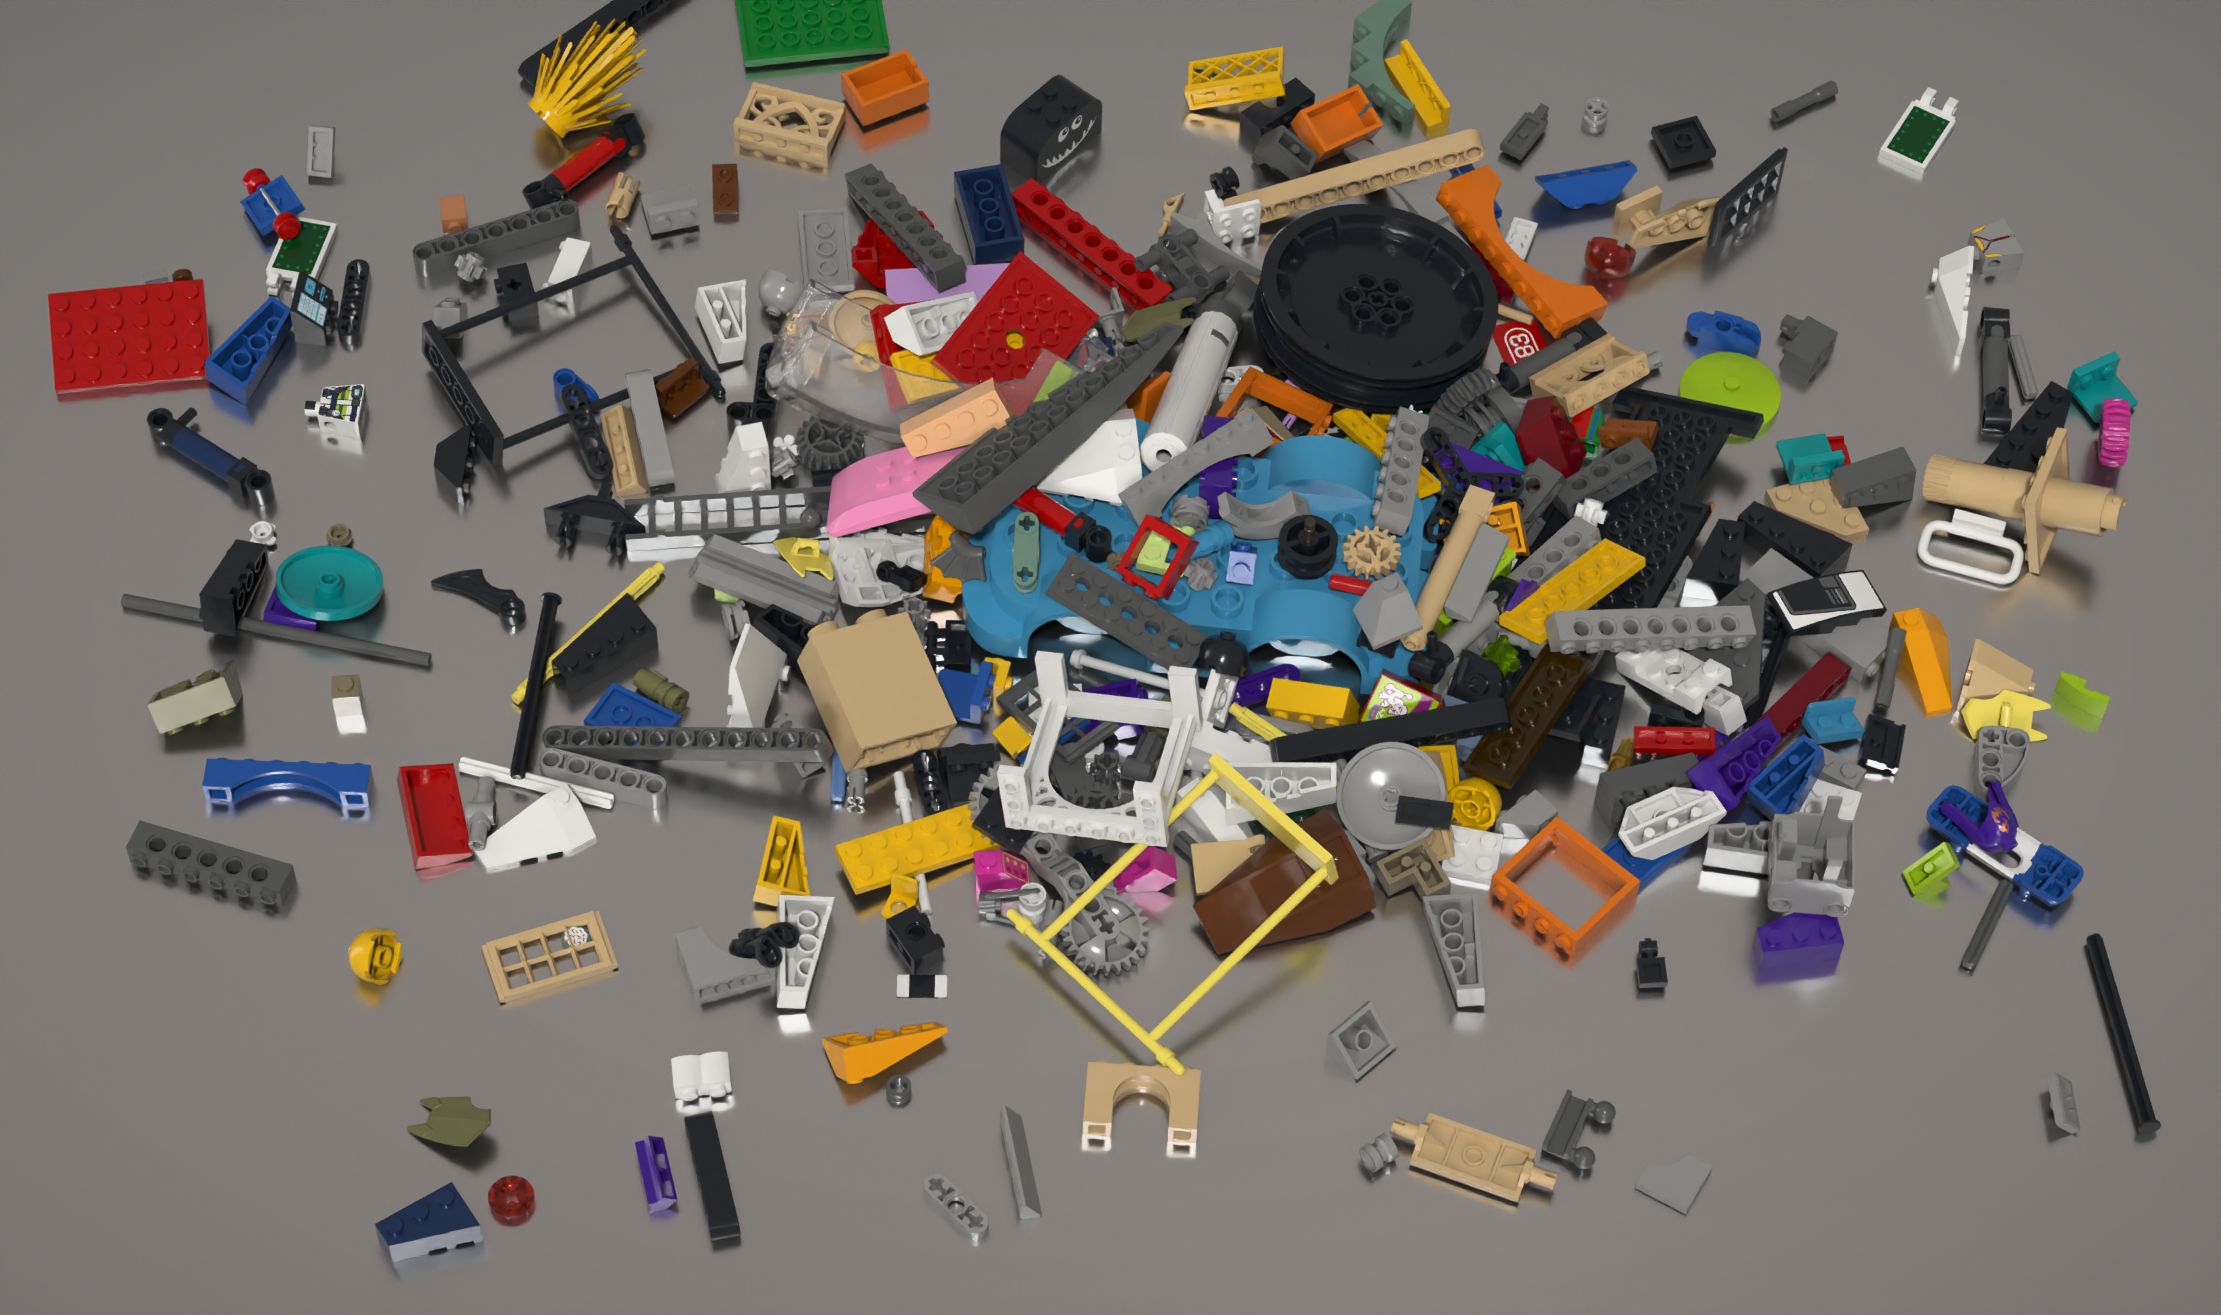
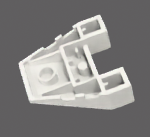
M745 623L730 665L728 694L732 695V706L728 705L727 715H731L727 727L765 728V717L774 691H781L784 681L788 682L791 674V666H788L787 654L751 624ZM743 742L737 743L735 747L740 746Z

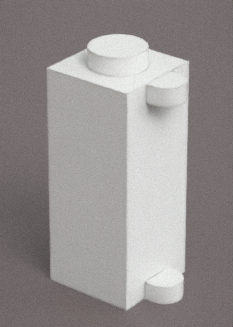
M569 237L562 241L559 246L561 250L548 282L543 283L541 290L587 272L593 259L591 242ZM581 285L549 298L559 302L574 303Z

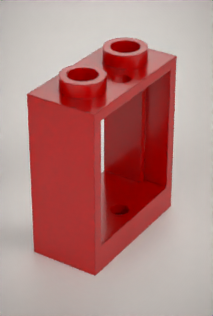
M1146 514L1116 571L1123 575L1122 580L1134 587L1137 584L1144 587L1143 593L1156 600L1159 597L1169 599L1199 541L1160 518ZM1152 530L1180 546L1158 586L1131 570Z

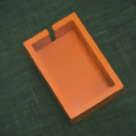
M907 49L841 73L842 94L863 126L929 102V81L921 69L917 68V63Z
M1359 84L1300 110L1290 123L1298 137L1319 154L1315 164L1343 152L1345 148L1362 140L1367 141L1374 138L1383 126L1373 107L1368 108L1364 115L1359 118V115L1370 103Z

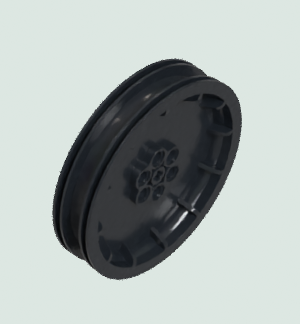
M1345 204L1319 209L1296 219L1286 226L1275 237L1266 252L1253 303V319L1258 338L1270 359L1287 377L1303 389L1331 403L1358 411L1380 414H1397L1399 407L1408 409L1410 405H1413V410L1416 412L1430 409L1437 404L1441 394L1445 393L1446 389L1453 385V382L1466 376L1468 372L1472 373L1476 369H1482L1498 318V296L1493 279L1482 260L1463 240L1425 217L1398 208L1373 204Z

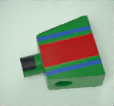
M1594 405L1573 417H1567L1575 426L1576 433L1581 442L1586 446V456L1597 458L1600 447L1597 431L1599 426H1602L1603 411L1594 408Z

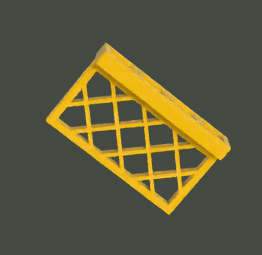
M1284 47L1190 61L1188 82L1184 90L1190 111L1285 95ZM1278 56L1272 62L1267 61L1270 57ZM1253 60L1248 66L1243 64L1246 61ZM1229 64L1224 70L1220 69L1222 65ZM1260 65L1265 66V67H1264L1262 70H1260L1259 72L1256 71V70H1254V69H1256V68H1257L1258 66H1260ZM1206 68L1200 74L1195 72V69ZM1236 69L1241 70L1235 76L1231 74ZM1213 72L1218 74L1212 79L1207 78Z

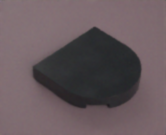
M1462 650L1447 695L1468 703L1503 698L1506 686L1504 674L1500 667L1492 660L1470 650Z

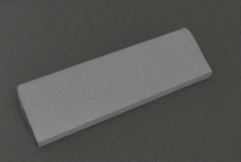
M1481 524L1445 602L1444 608L1448 618L1472 623L1508 545L1509 536L1487 524Z
M1001 1106L1000 1123L1020 1218L1025 1220L1041 1217L1042 1212L1022 1118L1007 1106Z

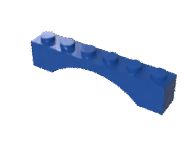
M227 758L207 759L202 787L206 801L234 802L247 794L275 786H296L321 792L334 799L341 806L370 807L373 775L371 765H364L362 763L337 764L335 762L310 763L308 761L283 762L281 760L256 761L254 759L229 760Z

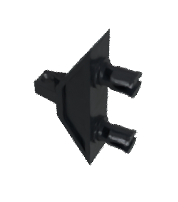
M602 483L597 496L585 495L543 508L545 524L560 526L555 536V542L561 545L565 537L566 546H570L575 529L610 535L606 551L612 554L616 546L618 556L623 551L626 540L625 534L646 533V530L642 523L615 499H612L611 484Z

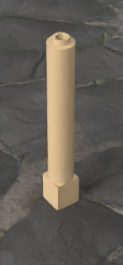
M1470 484L1459 507L1457 519L1415 604V609L1423 629L1400 639L1407 649L1416 651L1425 648L1428 642L1427 633L1434 629L1482 523H1487L1493 510L1494 492Z

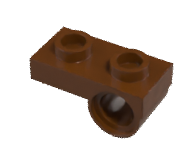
M712 164L714 215L739 214L737 164Z

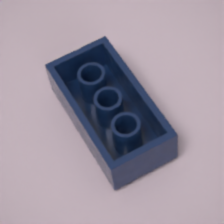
M998 164L954 172V193L975 265L1010 261L1014 259L1019 251L1024 254L1025 239L1003 165Z

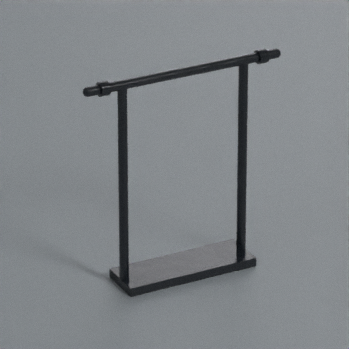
M617 225L610 227V233L614 237V243L619 251L625 254L624 257L439 331L432 320L422 323V354L466 425H471L473 436H477V442L493 468L503 464V450L568 424L567 418L563 414L504 438L502 431L444 339L629 265L633 266L691 357L699 363V369L704 375V382L713 389L718 397L725 396L726 391L720 383V376L715 370L711 369L632 248L631 240L627 234L622 233ZM675 369L653 377L654 385L661 378L667 377ZM626 388L589 403L592 413L629 399L628 390ZM582 414L576 415L574 417V420H578L585 416Z

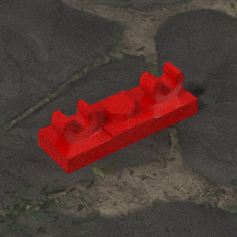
M1634 726V753H1637L1638 756L1642 754H1652V756L1657 754L1683 755L1693 752L1695 756L1706 755L1707 757L1715 751V728Z

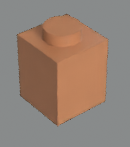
M464 195L439 197L444 236L468 229Z

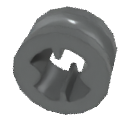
M903 1075L890 1077L886 1082L887 1098L894 1103L906 1102L911 1096L910 1080ZM901 1085L903 1092H897L895 1086Z

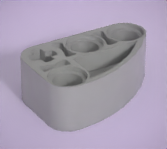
M1985 726L1980 730L1974 747V795L1985 803H1991L1988 798L1987 788L1989 787L1990 780L1998 779L2000 781L2004 795L2017 783L2030 747V737L2026 731L2019 728Z

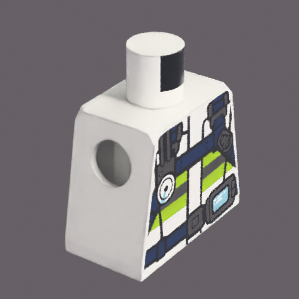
M365 384L323 388L320 401L305 402V416L318 417L319 427L322 432L361 439L368 401Z

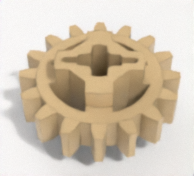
M1364 526L1363 532L1355 529L1354 536L1348 535L1346 543L1343 544V562H1348V570L1355 568V576L1364 573L1367 580L1370 575H1374L1376 580H1379L1381 573L1389 576L1390 569L1396 570L1397 563L1400 562L1401 545L1396 543L1397 537L1395 535L1388 537V529L1379 532L1378 526H1375L1374 530H1369L1368 526Z

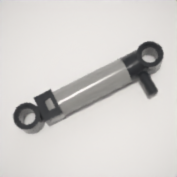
M1503 575L1497 576L1491 586H1488L1472 623L1458 620L1439 638L1436 631H1429L1427 633L1428 649L1426 651L1418 650L1414 653L1408 666L1409 674L1431 684L1439 683L1445 674L1446 668L1462 653V650L1467 649L1494 622L1499 623V616L1504 613L1520 582Z

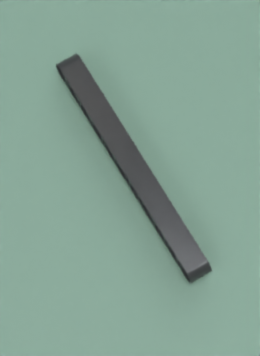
M554 725L546 728L542 734V742L546 748H556L596 759L824 762L833 753V747L825 733L821 729ZM560 739H561V741H560L559 743H557V744L554 745V743H555L557 740H560ZM587 740L584 744L579 745L582 741ZM613 740L610 744L605 745L608 741ZM639 740L637 744L631 746L633 742ZM664 741L662 745L657 746L659 742ZM691 741L687 746H683L686 742ZM717 741L715 745L709 747L712 742ZM743 742L740 746L735 747L737 743ZM769 742L767 746L761 748L764 743ZM796 742L794 746L787 748L789 744ZM822 743L818 748H813L816 744Z

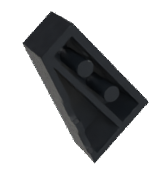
M1591 678L1585 684L1582 691L1601 695L1603 703L1582 740L1578 742L1581 763L1608 769L1626 686Z

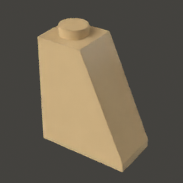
M1975 639L1956 710L1962 711L1971 698L1991 699L1999 695L2003 689L2032 697L2036 681L2031 680L2034 670L1986 642Z

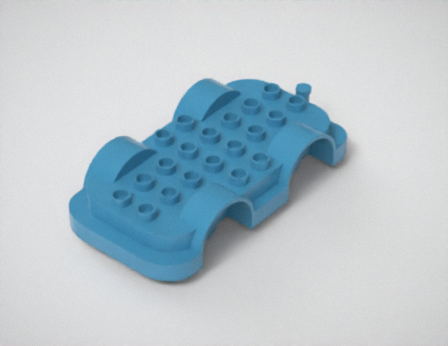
M1135 418L1139 451H1141L1140 447L1150 423ZM1323 435L1290 438L1269 448L1261 458L1239 456L1238 466H1233V471H1238L1237 487H1231V492H1235L1236 498L1242 502L1253 505L1266 504L1293 491L1308 500L1311 515L1321 517L1333 525L1338 535L1336 561L1330 571L1316 578H1296L1281 566L1277 554L1279 537L1257 540L1234 535V542L1232 544L1248 542L1252 544V547H1257L1253 585L1226 582L1231 547L1229 545L1219 551H1213L1203 556V558H1207L1214 563V572L1219 573L1210 590L1206 587L1202 591L1190 588L1186 582L1188 577L1183 575L1178 580L1169 599L1159 597L1156 600L1143 593L1144 587L1139 584L1134 587L1122 580L1123 575L1119 572L1106 569L1109 566L1107 560L1103 562L1089 560L1085 555V548L1080 553L1076 552L1064 544L1063 536L1039 521L1040 565H1038V584L1033 592L1022 594L1014 587L1012 547L1015 520L1024 511L1011 503L1000 515L984 525L981 531L975 534L970 533L969 542L972 545L985 547L986 556L983 562L986 581L974 579L962 583L963 617L972 638L982 648L993 654L1027 659L1032 632L1051 620H1057L1065 627L1078 632L1109 634L1045 594L1073 552L1208 637L1220 635V631L1235 633L1236 639L1245 644L1248 652L1266 643L1285 653L1306 657L1331 655L1340 650L1347 654L1360 670V694H1371L1383 668L1416 684L1421 680L1409 674L1408 671L1410 659L1418 650L1411 651L1407 649L1401 640L1394 658L1369 651L1364 646L1357 647V639L1362 628L1352 609L1362 596L1329 588V580L1333 573L1367 580L1364 573L1355 576V568L1347 569L1348 562H1343V544L1346 543L1348 535L1354 536L1355 529L1363 532L1364 526H1368L1369 530H1374L1375 516L1371 515L1375 500H1378L1374 498L1378 483H1381L1377 479L1383 465L1366 448L1342 438ZM1141 460L1142 478H1144L1151 471L1147 469ZM1200 472L1183 484L1169 499L1161 511L1163 514L1159 517L1161 520L1171 525L1172 505L1175 498L1181 495H1188V498H1195V495L1199 496ZM1044 492L1074 513L1079 514L1082 511L1095 519L1096 525L1107 527L1112 534L1111 553L1126 552L1139 527L1130 518L1124 505L1115 506L1110 505L1107 501L1097 499L1089 501L1081 496L1069 494L1068 497ZM1416 494L1412 518L1404 536L1388 532V537L1395 535L1397 537L1396 543L1401 545L1400 562L1397 563L1396 570L1390 569V575L1396 572L1399 573L1408 589L1414 606L1430 575L1420 569L1427 570L1431 559L1436 556L1437 542L1429 541L1423 533L1424 525L1437 502L1434 494L1422 499ZM1208 518L1207 526L1223 519ZM1439 522L1431 526L1434 529V535L1438 534ZM1025 525L1024 530L1028 531L1030 525ZM1173 542L1166 563H1171L1176 554L1178 545ZM1136 559L1131 570L1158 586L1164 575L1137 570ZM1381 573L1379 579H1382L1387 576ZM1023 575L1022 581L1026 582L1028 575ZM1370 575L1367 581L1375 582L1377 580L1374 575ZM1081 583L1075 584L1079 590L1088 591L1085 585ZM1099 598L1103 605H1111L1106 598ZM1122 612L1124 618L1128 620L1134 619L1130 613ZM1145 626L1148 633L1157 634L1153 627ZM1168 640L1171 647L1180 648L1177 642ZM1428 642L1422 651H1426L1428 649ZM1147 658V671L1168 673L1167 669ZM1195 664L1191 667L1197 669L1198 677L1209 678L1212 669L1210 665H1208L1207 670L1197 667Z

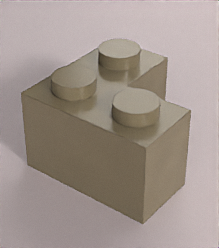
M1425 838L1376 862L1375 874L1388 896L1412 884L1421 900L1422 896L1450 894L1451 882Z

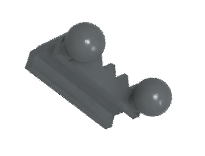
M1567 1089L1541 1150L1565 1160L1573 1159L1576 1167L1589 1169L1595 1163V1153L1589 1147H1579L1576 1149L1574 1148L1590 1113L1594 1115V1118L1599 1123L1607 1124L1615 1118V1107L1608 1101L1595 1103L1591 1098H1588V1101H1584L1572 1096V1091Z

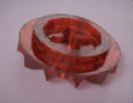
M519 1176L500 1178L491 1186L488 1193L490 1208L497 1216H504L508 1220L510 1217L515 1216L521 1218L524 1212L530 1211L531 1205L535 1201L532 1185L526 1179ZM516 1194L518 1202L510 1201L506 1203L505 1195L513 1196Z

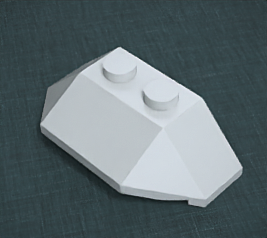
M1672 787L1628 806L1618 836L1632 856L1654 860L1702 838L1708 832L1709 825L1717 824L1726 815L1727 811L1713 791L1705 790L1703 792L1690 788Z

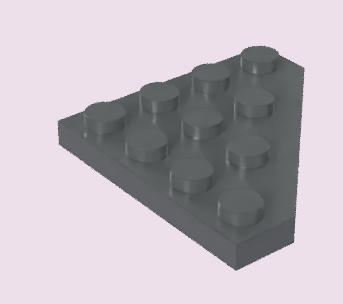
M1748 578L1714 605H1750L1756 635L1748 645L1739 649H1735L1732 646H1723L1718 649L1698 647L1693 650L1679 648L1703 662L1711 658L1730 668L1732 685L1728 687L1719 683L1717 686L1738 695L1744 711L1760 699V675L1762 671V645L1764 642V617L1766 609V595Z

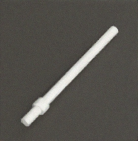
M897 771L893 774L896 786L894 795L896 804L900 806L904 824L914 821L910 805L912 796L910 789L906 786L904 772ZM924 873L914 876V879L918 881V899L921 913L930 915L932 907Z

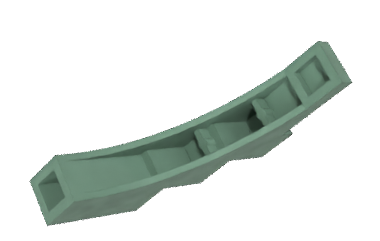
M1379 0L1354 20L1353 35L1359 42L1353 45L1351 50L1350 63L1356 70L1349 75L1348 89L1359 84L1369 101L1373 100L1377 106L1389 112L1394 119L1408 126L1414 121L1415 105L1401 95L1391 83L1384 65L1383 53L1392 35L1410 19L1412 2L1410 0Z

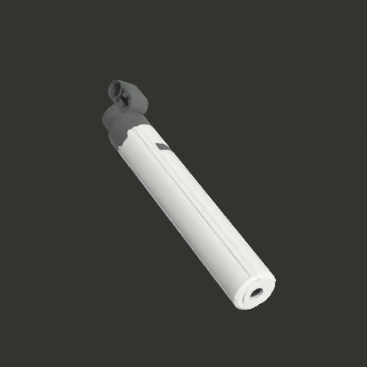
M1240 270L1229 280L1224 292H1218L1210 296L1207 302L1202 304L1196 312L1194 323L1191 324L1140 447L1142 463L1151 472L1197 443L1203 427L1204 416L1208 415L1242 330L1241 316L1254 302L1258 287L1255 282Z

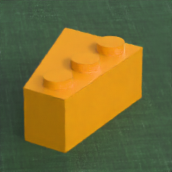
M1517 502L1493 506L1486 524L1510 537L1507 546L1517 556L1529 557L1530 551L1520 505ZM1440 518V525L1443 521H1445L1444 519ZM1448 535L1446 536V538L1443 539L1444 544L1446 542Z
M937 514L924 535L923 573L928 574L926 584L923 585V597L953 603L957 595L962 594L961 580L955 577H943L941 570L930 565V561L951 546L949 541L951 533L959 531L967 539L969 533L956 529Z

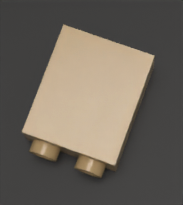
M876 609L860 616L856 620L855 625L839 628L836 621H828L815 626L808 632L809 640L797 662L846 773L911 756L919 750H933L943 746L957 722L908 612L887 616L884 609Z

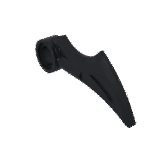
M482 569L458 571L431 581L433 587L449 588L466 593L498 609L500 619L506 625H518L526 617L524 602L517 597L513 589H499L490 585L486 581ZM511 607L519 609V612L514 615L505 613Z

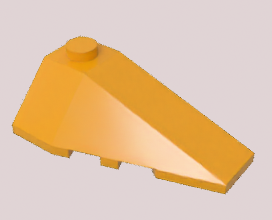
M938 1022L901 1026L899 1028L900 1032L884 1030V1028L874 1029L875 1032L871 1036L858 1035V1032L845 1033L822 1038V1043L835 1075L847 1081L848 1084H857L863 1082V1078L878 1074L946 1034L948 1029L947 1026Z

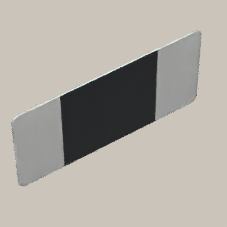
M899 974L897 975V997L945 998L947 997V975Z

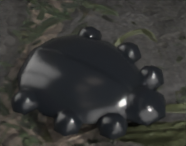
M1091 850L1087 851L1086 855L1082 852H1077L1073 857L1082 864L1094 882L1111 867L1110 863H1105L1102 860V854L1093 856Z

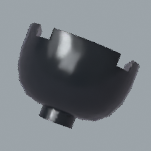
M1220 631V635H1211L1202 641L1199 656L1194 664L1205 670L1210 665V668L1214 669L1216 673L1242 677L1247 675L1250 656L1245 644L1236 639L1235 633Z

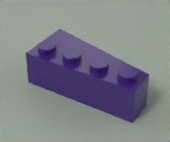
M1204 416L1202 439L1234 418ZM1239 455L1221 460L1200 471L1199 497L1207 501V506H1209L1208 518H1221L1217 498L1219 495L1227 492L1236 497V493L1231 492V487H1237L1238 471H1233V466H1238Z
M1765 716L1746 727L1686 773L1697 790L1703 792L1705 790L1713 791L1725 810L1729 811L1741 801L1740 797L1743 793L1747 792L1751 786L1750 782L1759 774L1762 764L1768 760L1782 737L1768 716Z

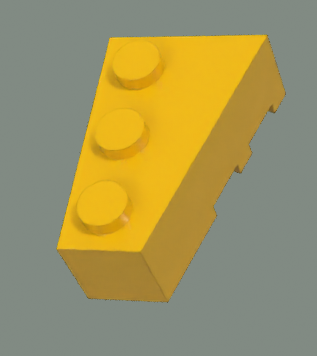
M1273 678L1266 704V709L1271 717L1306 724L1316 729L1358 723L1359 719L1358 710L1360 705L1352 691L1348 688Z
M773 815L753 901L777 906L779 895L811 896L808 888L807 867H805L800 821Z

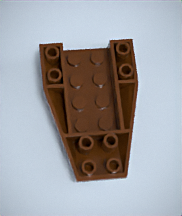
M1327 810L1319 812L1297 823V825L1333 856L1339 878L1332 885L1324 879L1255 947L1328 932L1377 907L1366 871L1344 829ZM1273 836L1193 905L1218 955L1233 952L1316 872L1276 836Z

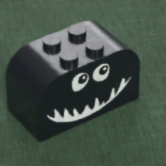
M1062 75L1052 77L1020 104L1007 118L1000 135V161L1026 179L1033 178L1040 184L1102 130L1101 101Z

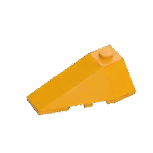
M1918 607L1893 613L1888 631L1890 632L1892 627L1902 628L1907 631L1900 658L1926 716L1951 710L1952 697L1948 637L1939 618Z

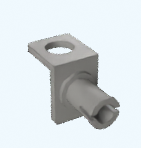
M1113 287L1111 289L1110 301L1114 310L1098 313L1099 317L1090 329L1103 328L1106 338L1111 336L1115 344L1123 342V337L1117 324L1123 322L1124 308L1116 287Z

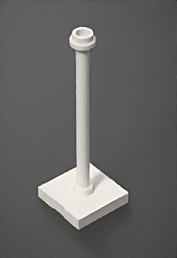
M1083 649L1072 652L1070 664L1076 669L1086 666L1128 679L1136 678L1139 682L1170 690L1168 678L1087 656L1086 651ZM1211 669L1206 689L1199 688L1200 699H1202L1203 720L1213 723V726L1224 729L1239 677L1216 673L1214 669Z

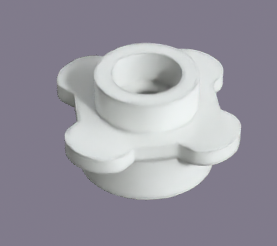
M260 521L250 527L249 530L252 534L250 542L267 544L268 546L276 543V538L274 537L276 527L274 524Z

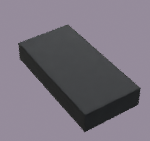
M1399 795L1395 823L1451 831L1454 803Z

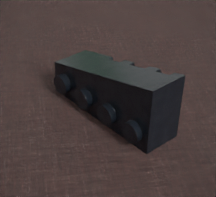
M1756 501L1752 502L1738 516L1737 521L1745 522L1743 541L1762 555H1765L1771 548L1813 578L1837 573L1848 563L1852 543Z
M236 539L230 549L227 550L226 555L199 593L201 604L199 618L203 620L204 631L235 637L268 566L267 544Z
M626 593L551 661L554 680L565 694L570 697L658 647L657 628L632 597Z

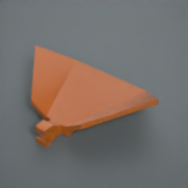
M1165 371L1154 375L1126 400L1127 409H1133L1135 418L1148 423L1151 422L1170 377L1169 372Z

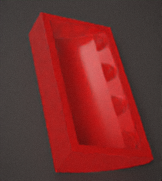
M454 764L399 767L397 783L415 869L445 865L472 856V850L468 845L469 835Z

